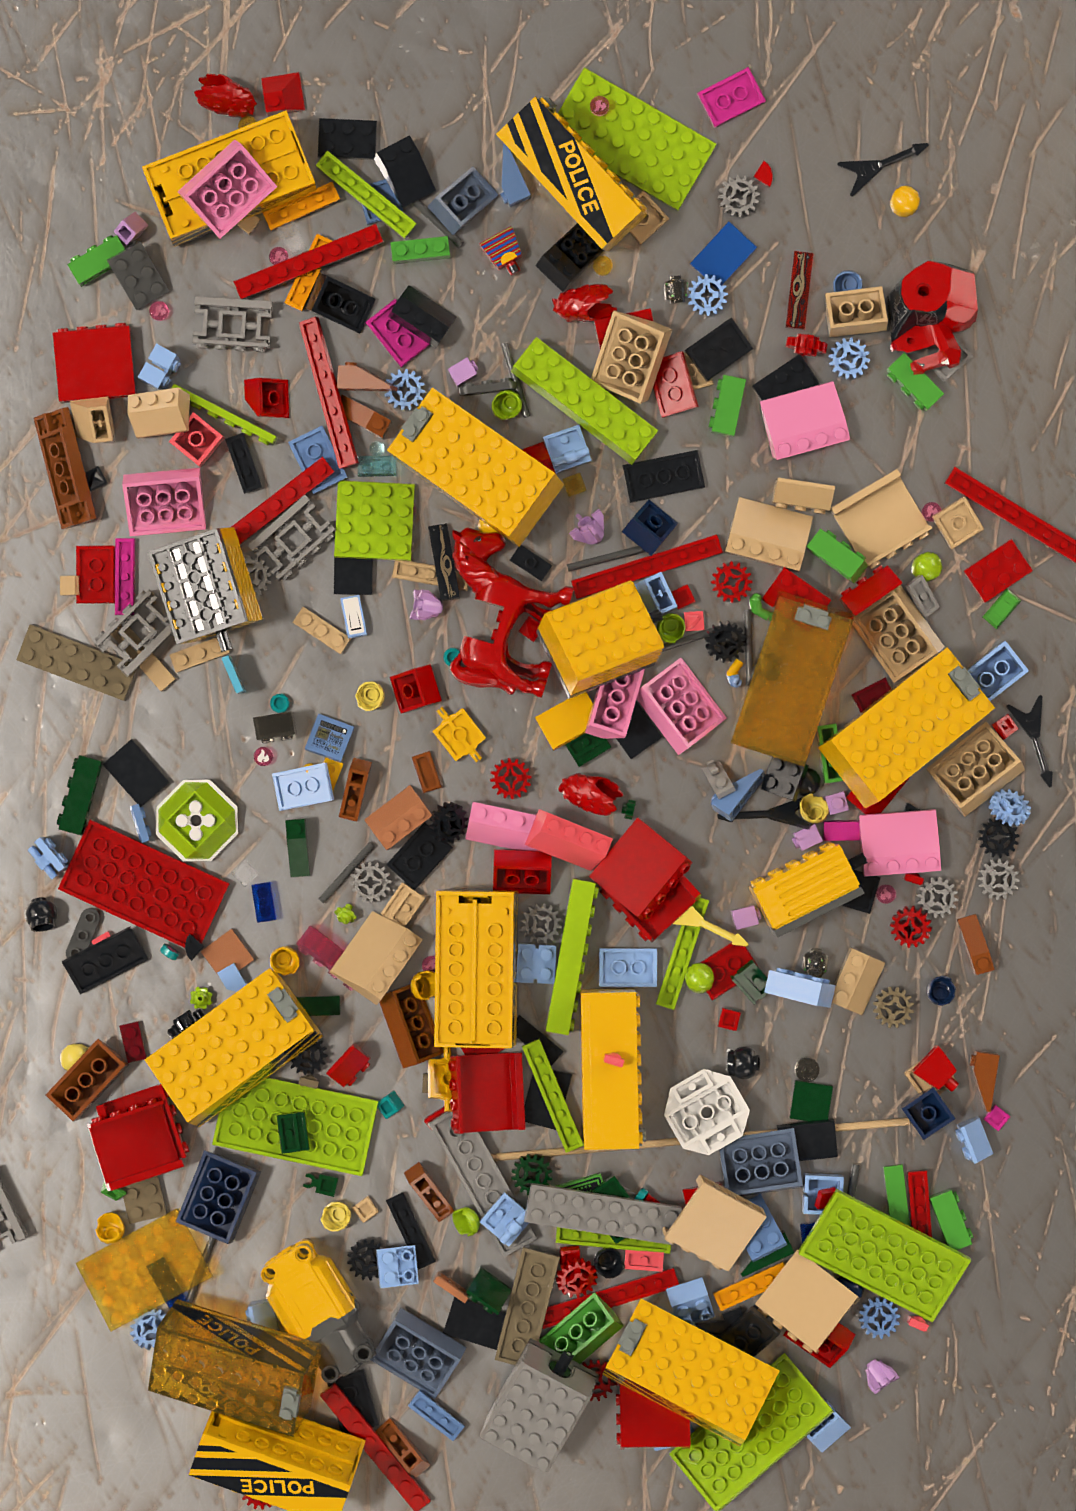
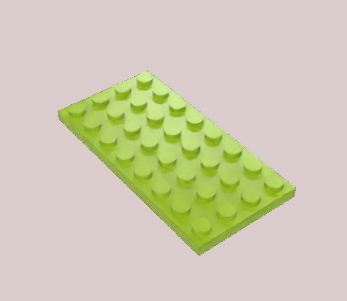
M585 67L558 111V114L569 123L568 126L573 128L582 137L581 140L595 151L593 156H598L608 165L606 169L611 170L618 177L642 191L644 190L647 194L677 211L680 209L717 145ZM601 100V105L605 103L606 109L602 110V108H599V111L595 112L596 101Z
M267 1077L218 1114L212 1145L363 1176L378 1100L322 1088L315 1089L301 1086L298 1083ZM305 1111L310 1150L282 1154L277 1115Z
M838 1189L833 1193L798 1251L799 1255L932 1323L971 1262V1258Z
M785 1353L770 1365L780 1371L746 1440L741 1446L700 1426L690 1435V1449L676 1447L669 1453L714 1511H721L834 1412Z

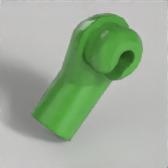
M754 593L749 600L751 611L767 621L771 612L762 608V596Z

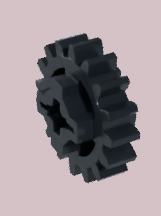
M728 620L725 625L719 621L718 627L713 624L712 628L714 630L707 631L709 637L704 639L708 642L705 648L709 650L708 654L710 656L714 655L713 658L716 661L721 658L722 663H724L728 658L732 662V657L735 656L738 659V653H744L741 647L747 646V643L743 641L746 639V635L741 634L743 629L741 627L737 628L738 625L735 622L731 626ZM731 631L736 633L737 638L732 637ZM714 645L719 647L720 652L715 650Z
M444 802L443 806H437V812H432L434 818L429 819L433 822L429 825V828L433 829L431 835L435 836V840L445 844L448 842L453 844L454 839L459 841V835L465 834L463 828L468 827L465 824L468 818L464 817L467 812L462 810L463 807L456 803Z
M996 817L994 822L990 818L987 819L989 824L982 823L981 825L984 829L978 830L982 834L981 837L977 838V840L982 841L979 847H985L984 853L987 854L990 851L993 858L995 854H997L998 858H1002V853L1009 856L1008 851H1015L1013 845L1019 844V842L1015 841V838L1020 837V835L1014 833L1018 828H1012L1008 823L1002 824V820H996ZM1001 825L1005 826L1010 833L1004 832ZM993 826V831L986 835L989 828ZM997 832H999V835L1007 836L1000 839L999 843L998 840L990 839V837L996 836ZM1010 840L1009 845L1004 848L1005 842ZM987 842H992L995 846V850L992 849L987 844Z
M201 1008L193 1013L190 1010L186 1011L173 1020L174 1025L168 1029V1035L171 1039L175 1038L205 1016V1013Z
M323 1040L316 1041L312 1046L305 1049V1051L310 1050L312 1052L310 1054L311 1059L308 1057L304 1059L302 1057L304 1052H301L297 1059L293 1058L291 1060L293 1064L290 1068L297 1067L296 1073L303 1070L304 1075L307 1074V1071H310L313 1075L315 1068L320 1071L321 1067L319 1065L326 1064L322 1059L328 1057L327 1054L323 1053L327 1049V1047L321 1046ZM319 1049L320 1057L317 1061L315 1052ZM303 1062L309 1063L311 1067H304L300 1064Z
M364 1238L363 1244L357 1241V1247L351 1246L353 1253H348L347 1255L351 1258V1260L347 1261V1264H352L349 1270L356 1271L355 1277L359 1274L362 1275V1280L368 1276L369 1280L372 1281L373 1275L379 1278L378 1268L372 1272L368 1271L369 1268L377 1266V1257L373 1251L374 1249H381V1242L374 1244V1239H372L368 1243L366 1238ZM367 1247L365 1252L357 1253L360 1249ZM367 1255H370V1259L373 1260L369 1264H366L365 1259H363ZM355 1260L360 1262L362 1270L357 1267Z

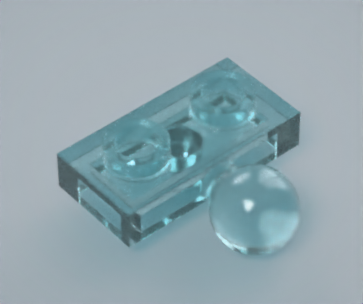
M374 441L370 444L369 451L373 456H358V477L396 476V459L392 455L381 456L384 452V445L381 442Z

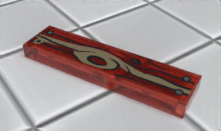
M794 251L785 328L805 330L813 253Z

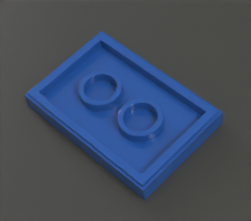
M728 222L693 259L690 265L704 278L705 274H708L709 279L715 275V281L721 279L720 285L722 286L757 247L734 225ZM711 283L717 290L719 289L714 283Z

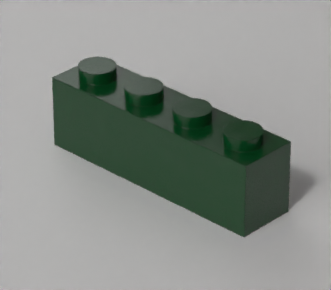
M82 755L74 759L72 769L75 771L73 777L70 776L67 783V788L70 789L68 796L64 795L62 806H64L63 814L60 813L57 819L59 830L83 835L103 761Z

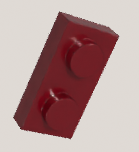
M139 1021L120 1025L127 1062L131 1063L146 1059L147 1055Z

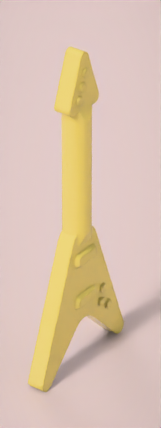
M693 906L673 923V925L703 927L732 941L733 945L749 946L738 933L735 935L704 920Z

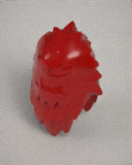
M206 74L205 77L199 78L198 81L203 84L202 90H196L194 94L198 98L197 102L202 107L229 117L253 115L257 102L254 100L249 88L237 84L222 74Z
M586 284L560 293L557 299L552 298L554 304L553 311L567 322L575 320L589 322L612 316L614 310L617 311V308L612 307V304L600 303L609 298L608 295L613 293V290L605 284Z
M576 773L562 779V783L558 788L559 792H562L564 799H567L573 805L586 812L589 811L603 816L610 815L611 812L616 811L617 808L613 804V800L616 801V798L623 797L619 786L610 781V779L582 775L581 773Z

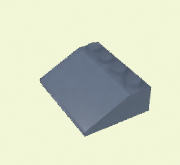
M794 1128L744 1135L719 1150L725 1188L741 1197L803 1187Z
M400 1308L375 1349L377 1354L370 1360L435 1399L460 1362L467 1347L403 1308Z

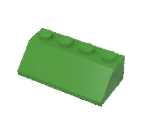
M594 1292L539 1340V1343L560 1354L564 1350L566 1352L570 1351L574 1355L572 1360L581 1364L624 1325L615 1312Z

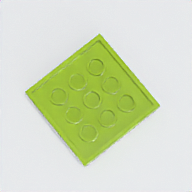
M339 481L334 557L411 561L415 484Z

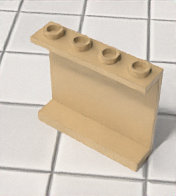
M898 469L830 509L855 553L858 551L866 558L865 562L870 569L881 564L879 560L883 557L889 559L896 555L897 552L895 550L898 548L906 549L913 545L912 540L919 537L921 540L930 535L929 530L932 529L931 525L927 524L901 480V474Z
M700 1174L696 1179L698 1184L697 1190L670 1229L664 1226L662 1231L665 1240L670 1244L676 1243L685 1252H692L700 1260H707L717 1269H724L729 1272L767 1216L760 1206Z
M797 1249L755 1305L764 1317L770 1316L773 1319L772 1323L780 1330L784 1327L789 1331L787 1335L795 1342L798 1339L803 1342L802 1347L809 1353L814 1351L818 1354L820 1346L853 1304L856 1305L860 1298L815 1262L799 1255V1250Z

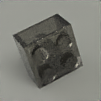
M292 711L253 717L256 739L261 741L262 744L273 743L274 738H281V741L291 740L293 735H297L294 712Z

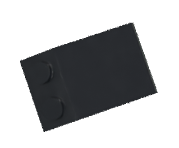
M410 135L376 152L374 160L402 208L436 191L421 154Z
M319 273L304 309L360 334L376 299L336 279Z

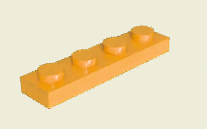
M333 182L316 188V191L263 212L270 231H273L341 199Z
M316 234L309 251L330 243L332 240ZM322 268L297 277L284 303L302 312Z
M783 1261L713 1292L720 1311L765 1292L783 1269Z

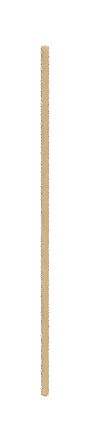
M908 1118L840 1123L835 1124V1131L910 1125ZM777 1129L744 1132L743 1136L777 1131ZM677 1138L646 1140L642 1146H639V1149L677 1146L681 1144ZM584 1146L567 1153L564 1148L496 1153L491 1154L494 1161L516 1160L520 1156L526 1159L527 1153L530 1154V1157L537 1153V1158L542 1156L550 1157L631 1149L584 1150Z

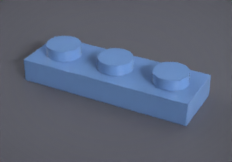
M421 1390L417 1392L408 1404V1407L452 1441L455 1440L465 1427L462 1422Z

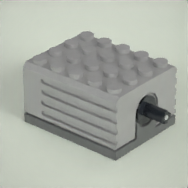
M530 1338L490 1408L480 1437L482 1440L543 1472H549L592 1397L598 1373L573 1361L574 1355L570 1351L566 1352L564 1350L560 1354Z

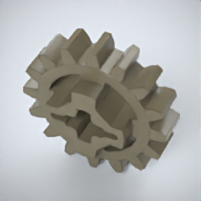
M888 987V992L882 989V995L875 996L878 1002L872 1003L877 1006V1008L872 1010L874 1013H878L875 1019H882L881 1025L887 1022L888 1028H891L892 1024L899 1028V1023L905 1026L904 1020H911V1017L908 1015L909 1013H914L910 1009L914 1003L908 1001L911 999V995L905 996V990H902L900 993L899 987H896L894 991H892L891 987ZM892 995L890 1000L883 1002L884 998ZM899 997L903 998L906 1006L900 1004ZM893 1002H895V1005L901 1008V1010L897 1009L892 1013L891 1009L885 1005H893ZM881 1009H885L888 1013L887 1019L883 1016ZM904 1013L901 1018L895 1020L898 1014Z

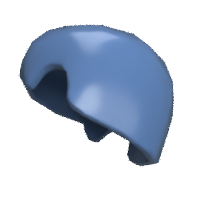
M851 270L840 272L833 281L834 292L863 288L861 277Z

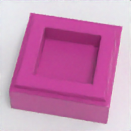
M994 1104L991 1108V1113L988 1112L983 1120L999 1132L1010 1116Z

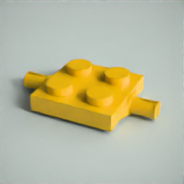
M442 706L440 708L441 711L438 709L436 712L443 721L440 726L433 730V733L455 761L464 755L470 754L475 763H477L478 759L480 760L482 757L476 751V748L486 737L463 708L455 714L449 715Z
M443 1047L444 1058L428 1060V1098L443 1100L444 1112H452L450 1109L452 1091L449 1089L451 1072L448 1069L451 1047Z

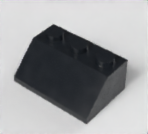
M410 285L402 293L388 315L389 318L434 348H437L457 318Z

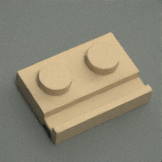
M402 882L380 914L405 927L425 897Z

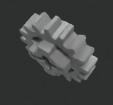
M736 175L735 180L729 177V183L725 181L722 183L725 188H719V192L722 195H719L718 199L723 200L720 203V207H726L725 213L730 210L732 217L735 213H738L740 218L743 212L748 216L749 209L755 210L753 204L759 203L755 199L760 196V193L755 192L758 186H752V179L747 182V176L740 179L739 175ZM738 184L745 185L746 188L739 187ZM730 187L732 194L726 198V192ZM736 192H738V194H744L741 200L739 198H734ZM751 195V202L747 205L746 197ZM735 204L739 206V208H734L731 205Z
M248 556L247 561H245L246 565L256 564L253 568L248 569V572L251 574L255 572V580H251L252 585L255 584L258 588L254 589V592L262 595V589L268 590L265 586L266 583L271 584V581L267 580L268 577L272 576L271 573H267L270 567L263 566L265 564L264 560L259 563L257 556L254 560ZM261 570L264 574L263 582L259 578Z
M999 858L997 863L991 859L990 865L983 864L985 870H979L982 877H977V879L981 880L982 883L978 887H984L982 893L986 894L988 892V898L991 899L995 895L996 900H999L1000 896L1007 899V893L1013 895L1012 889H1018L1014 885L1015 882L1020 881V879L1015 878L1018 871L1013 872L1015 866H1008L1009 861L1005 860L1002 864ZM997 866H1001V867H1003L1004 869L999 872V871H996V870L993 869V868H994V867H997ZM987 874L990 876L988 883H986ZM996 875H997V876H1001V875H1002V878H1001L1002 883H1001V884H1000V883H995V881H996L995 876H996ZM1009 875L1011 876L1010 885L1007 883V877ZM996 887H1000L1004 891L994 892L992 890Z
M369 861L368 866L362 863V869L356 867L357 874H351V877L355 878L354 881L350 882L351 885H355V888L351 891H357L356 898L362 896V902H365L367 898L370 903H373V898H376L379 902L380 895L386 897L387 895L384 891H390L391 889L387 886V884L392 882V880H387L390 873L383 872L386 868L385 866L381 869L378 868V862L375 866H372L371 861ZM367 870V875L364 879H358L360 874ZM374 870L378 871L383 878L376 877ZM369 877H372V880L380 881V883L373 884L372 888L369 887V884L362 882L369 880ZM383 885L382 890L375 894L376 887ZM359 886L366 888L367 894L363 893Z
M931 877L930 883L923 881L925 887L918 888L922 892L921 894H916L921 899L917 904L923 905L921 907L922 911L927 910V916L933 913V918H937L938 914H940L941 918H944L945 912L951 914L950 908L956 909L953 902L958 901L957 898H954L958 891H952L955 885H947L948 879L941 882V877H938L937 881ZM933 885H942L944 888L936 890ZM927 891L929 893L928 900L925 902V893ZM934 893L941 894L940 900L942 903L933 901L935 898ZM949 894V895H950V900H949V903H948V905H947V903H946V896ZM938 905L942 910H932L930 908Z
M536 903L535 909L529 906L530 912L523 913L526 919H521L520 921L525 923L521 930L527 931L524 934L525 937L531 936L530 942L536 939L538 945L541 940L547 944V939L550 938V940L554 941L553 935H559V932L556 930L557 928H562V926L557 922L562 919L556 918L558 911L552 912L553 906L547 909L545 903H543L542 907H539ZM537 911H545L549 914L540 916ZM530 916H532V918L534 919L533 926L529 928L528 921ZM535 916L541 921L546 920L545 928L547 931L542 929V927H536L538 922ZM554 920V928L551 932L548 928L549 922ZM539 931L543 932L546 936L539 937L534 935V933Z

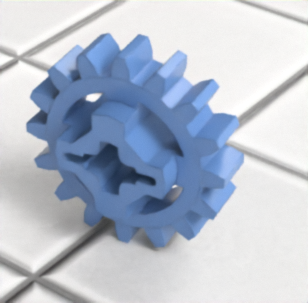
M876 1296L874 1302L869 1298L868 1305L862 1304L865 1309L859 1310V1313L863 1315L858 1318L860 1322H863L860 1325L861 1329L867 1328L865 1331L867 1335L872 1332V1338L879 1335L880 1339H883V1334L890 1337L889 1331L896 1332L894 1325H900L896 1320L900 1318V1314L895 1313L898 1310L897 1306L892 1307L893 1302L889 1301L886 1303L887 1299L885 1298L880 1301L879 1297ZM882 1306L887 1307L891 1312L883 1311ZM872 1307H874V1310L872 1311V1313H871V1314H867L868 1311H869ZM879 1312L884 1317L881 1318L880 1324L878 1323L877 1319H875L876 1317H878ZM889 1321H891V1323L889 1324V1326L884 1329V1326L886 1325V1323L889 1322ZM868 1323L875 1324L877 1330L871 1328Z

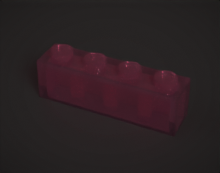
M310 925L296 943L299 946L297 949L304 955L310 954L314 957L312 961L319 967L324 965L329 969L328 973L337 979V977L330 973V970L344 950ZM343 983V985H344L346 988H348L350 991L353 990L350 986H348L347 984Z

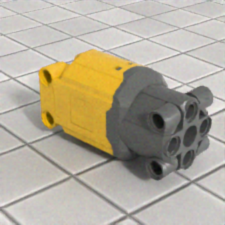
M302 1239L294 1245L285 1248L266 1262L261 1271L263 1281L269 1284L265 1298L290 1339L300 1342L317 1352L315 1357H312L320 1368L322 1379L325 1382L333 1383L338 1378L352 1373L377 1354L373 1340L367 1337L358 1322L360 1310L358 1301L332 1258L317 1254L312 1240ZM301 1248L307 1249L308 1253L302 1252ZM268 1268L273 1269L275 1273H271Z

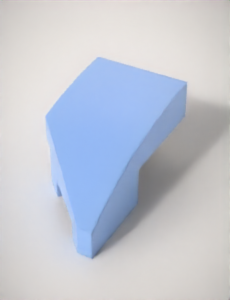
M234 963L217 972L227 990L237 992L247 985Z

